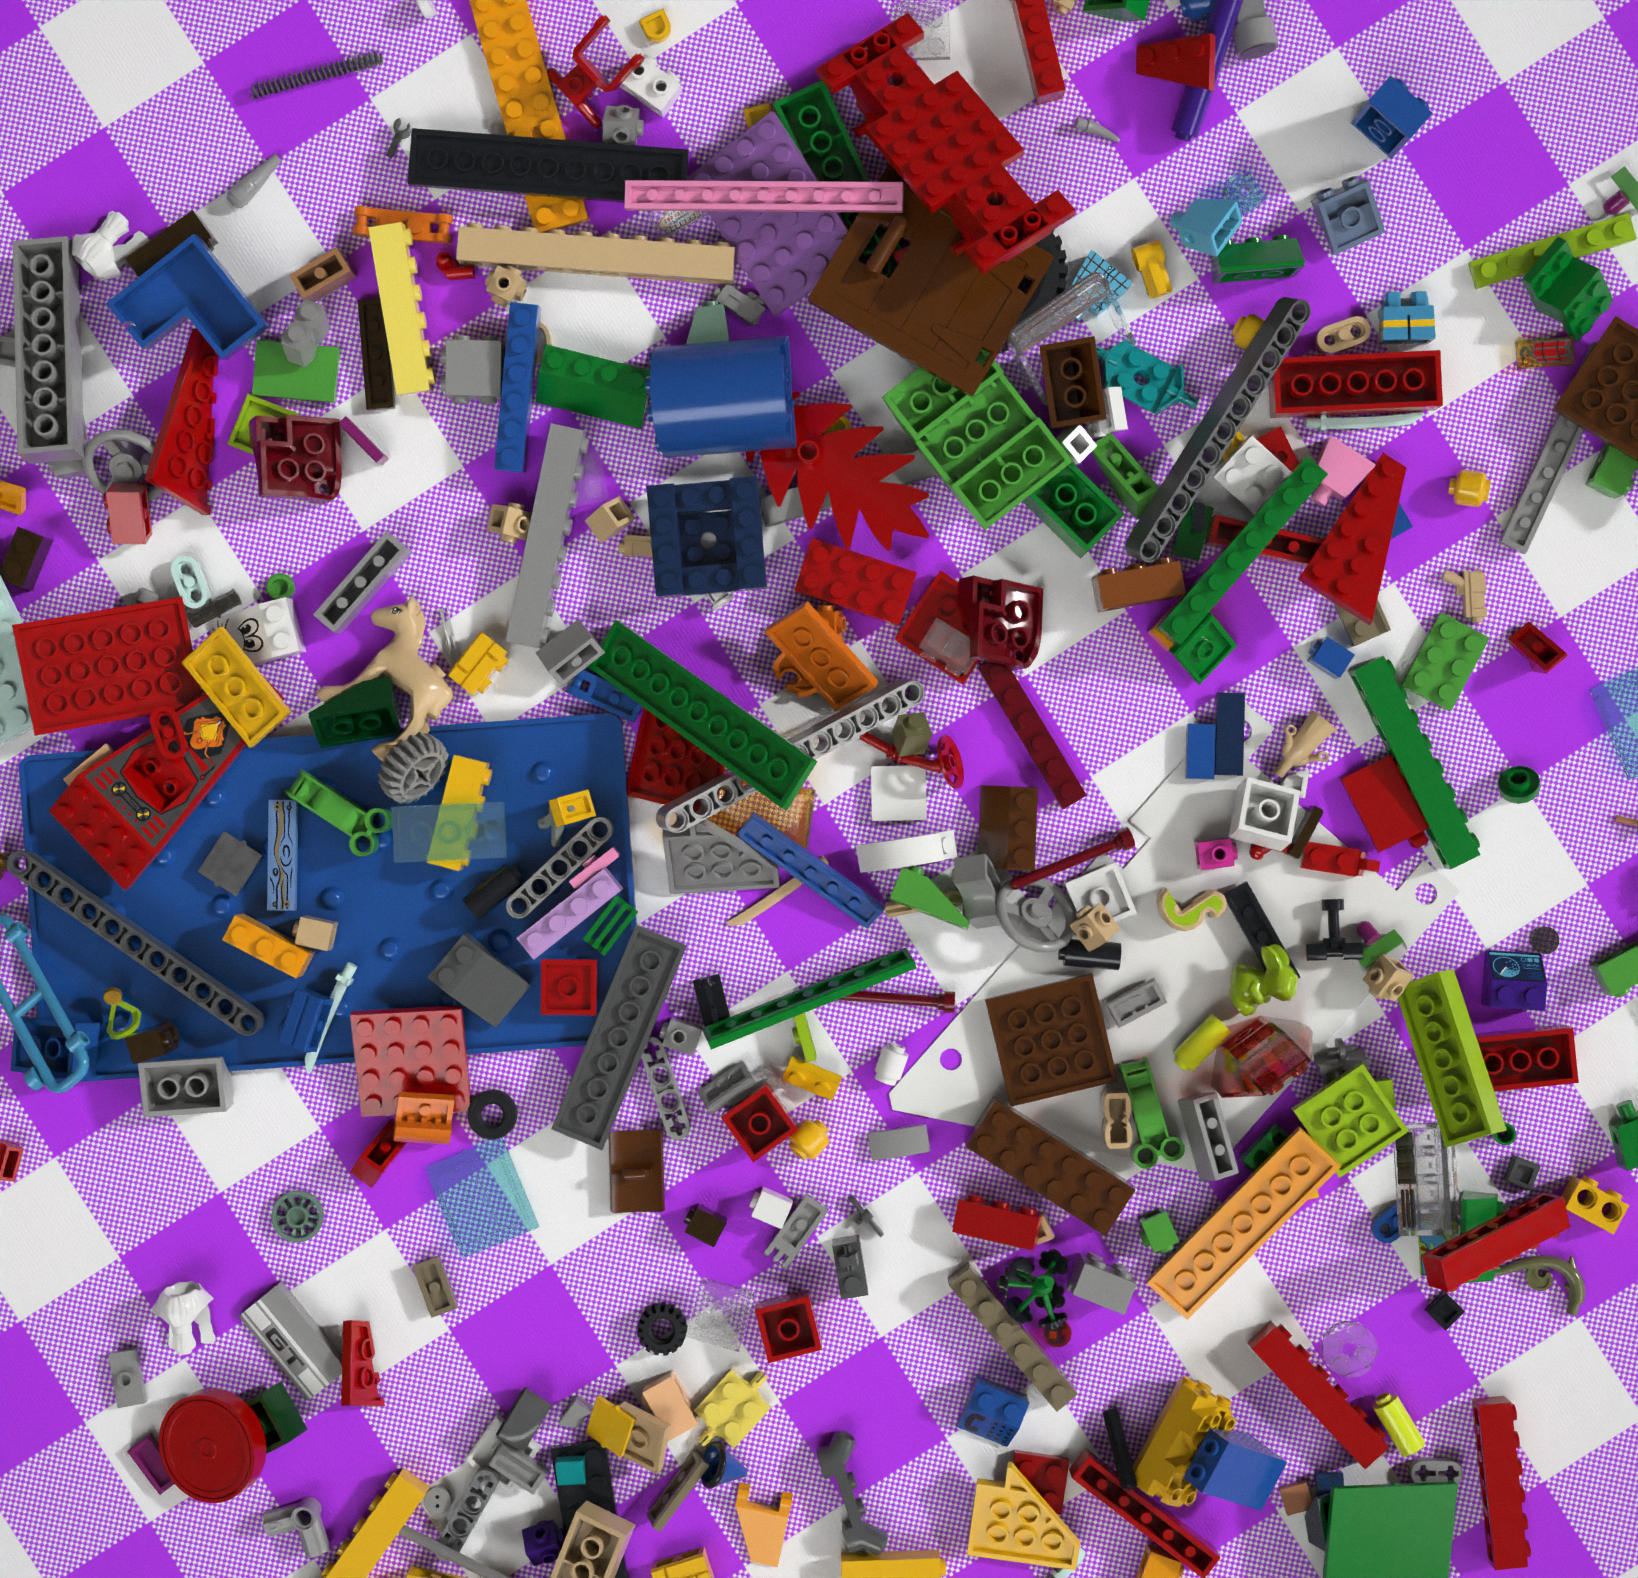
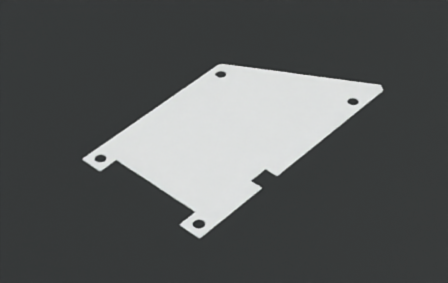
M1245 703V721L1250 724L1252 732L1250 737L1244 741L1243 776L1214 775V779H1185V757L1130 819L1150 839L1124 869L1117 864L1137 911L1136 914L1116 922L1120 930L1108 941L1121 943L1119 970L1063 966V960H1058V950L1055 952L1037 953L1019 945L889 1092L892 1110L974 1126L993 1096L1010 1105L985 999L1092 973L1118 1081L1013 1106V1108L1074 1147L1131 1158V1148L1139 1141L1132 1112L1128 1120L1132 1128V1143L1130 1147L1125 1149H1109L1103 1140L1101 1132L1105 1116L1101 1110L1100 1099L1104 1089L1125 1090L1119 1063L1122 1062L1124 1065L1142 1060L1143 1056H1146L1167 1131L1176 1135L1185 1146V1152L1181 1159L1171 1162L1160 1155L1158 1156L1157 1163L1197 1171L1178 1100L1199 1093L1217 1092L1233 1149L1370 994V987L1362 980L1366 972L1356 960H1343V957H1327V960L1307 961L1306 944H1323V938H1329L1328 911H1322V899H1344V910H1339L1340 938H1346V943L1363 942V950L1368 946L1356 930L1357 925L1361 921L1370 922L1381 937L1395 929L1404 940L1407 949L1401 944L1386 955L1400 960L1460 891L1425 860L1395 890L1374 871L1364 870L1363 877H1353L1300 868L1301 857L1300 859H1294L1285 855V853L1275 850L1265 854L1261 860H1255L1249 855L1251 843L1232 838L1231 841L1236 843L1238 859L1234 860L1235 866L1207 870L1197 869L1194 842L1228 838L1237 786L1247 777L1275 784L1248 760L1275 728ZM1299 804L1293 837L1307 812ZM1319 822L1309 842L1346 847ZM1102 854L1092 862L1082 875L1115 861L1107 854ZM1247 881L1301 977L1297 982L1295 996L1290 1001L1284 1002L1271 996V1000L1268 1003L1258 1005L1254 1014L1248 1016L1241 1014L1235 1007L1229 994L1233 968L1240 964L1246 967L1257 968L1263 972L1265 971L1230 908L1227 905L1224 913L1218 918H1211L1208 916V912H1206L1202 923L1193 930L1185 932L1170 927L1161 918L1157 910V894L1163 887L1167 888L1179 908H1182L1209 889L1223 894L1242 882ZM1422 883L1432 884L1437 893L1435 900L1427 905L1419 903L1415 897L1416 888ZM1066 892V893H1065L1066 896H1067V897L1069 898V900L1071 901L1068 892ZM1057 902L1051 909L1052 920L1048 926L1059 938L1065 930L1066 918L1063 908ZM1076 934L1072 937V939H1079ZM1154 977L1168 1003L1118 1028L1105 1003ZM1211 1014L1215 1015L1232 1033L1193 1072L1189 1068L1184 1072L1173 1061L1177 1057L1173 1052ZM946 1049L957 1050L962 1057L960 1066L954 1070L945 1069L940 1063V1056ZM1167 1142L1164 1146L1165 1153H1174L1178 1147L1177 1142ZM1148 1148L1141 1149L1137 1155L1138 1160H1148L1151 1156V1150Z

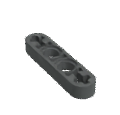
M484 1465L477 1470L438 1542L447 1545L452 1536L456 1540L451 1548L458 1552L461 1551L499 1483V1472L488 1465ZM487 1474L491 1478L482 1491L478 1488L483 1481V1477ZM469 1496H475L480 1500L481 1506L479 1508H471L468 1506L466 1499ZM454 1520H465L468 1524V1529L465 1531L457 1530L454 1526ZM436 1554L437 1558L441 1561L451 1562L450 1560Z

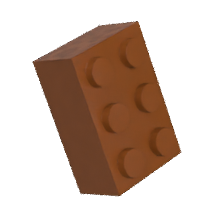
M1172 557L1155 560V562H1152V566L1145 567L1144 562L1128 565V567L1124 568L1125 571L1117 572V568L1101 570L1097 573L1098 576L1091 580L1097 613L1178 598L1186 594L1180 561L1172 562Z

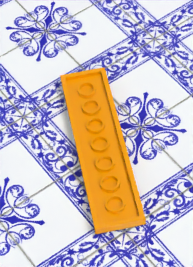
M1298 1127L1147 1279V1284L1188 1320L1341 1167V1164L1301 1127Z

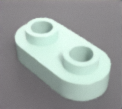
M181 555L175 558L171 564V574L179 595L183 599V603L193 609L205 607L209 603L211 595L199 562L188 555ZM186 565H190L191 572L185 575L183 568ZM199 590L201 597L199 600H194L193 593Z

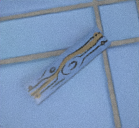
M269 800L267 910L296 911L298 802L295 800Z

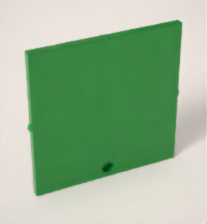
M1452 1481L1331 1486L1322 1578H1449L1458 1484Z

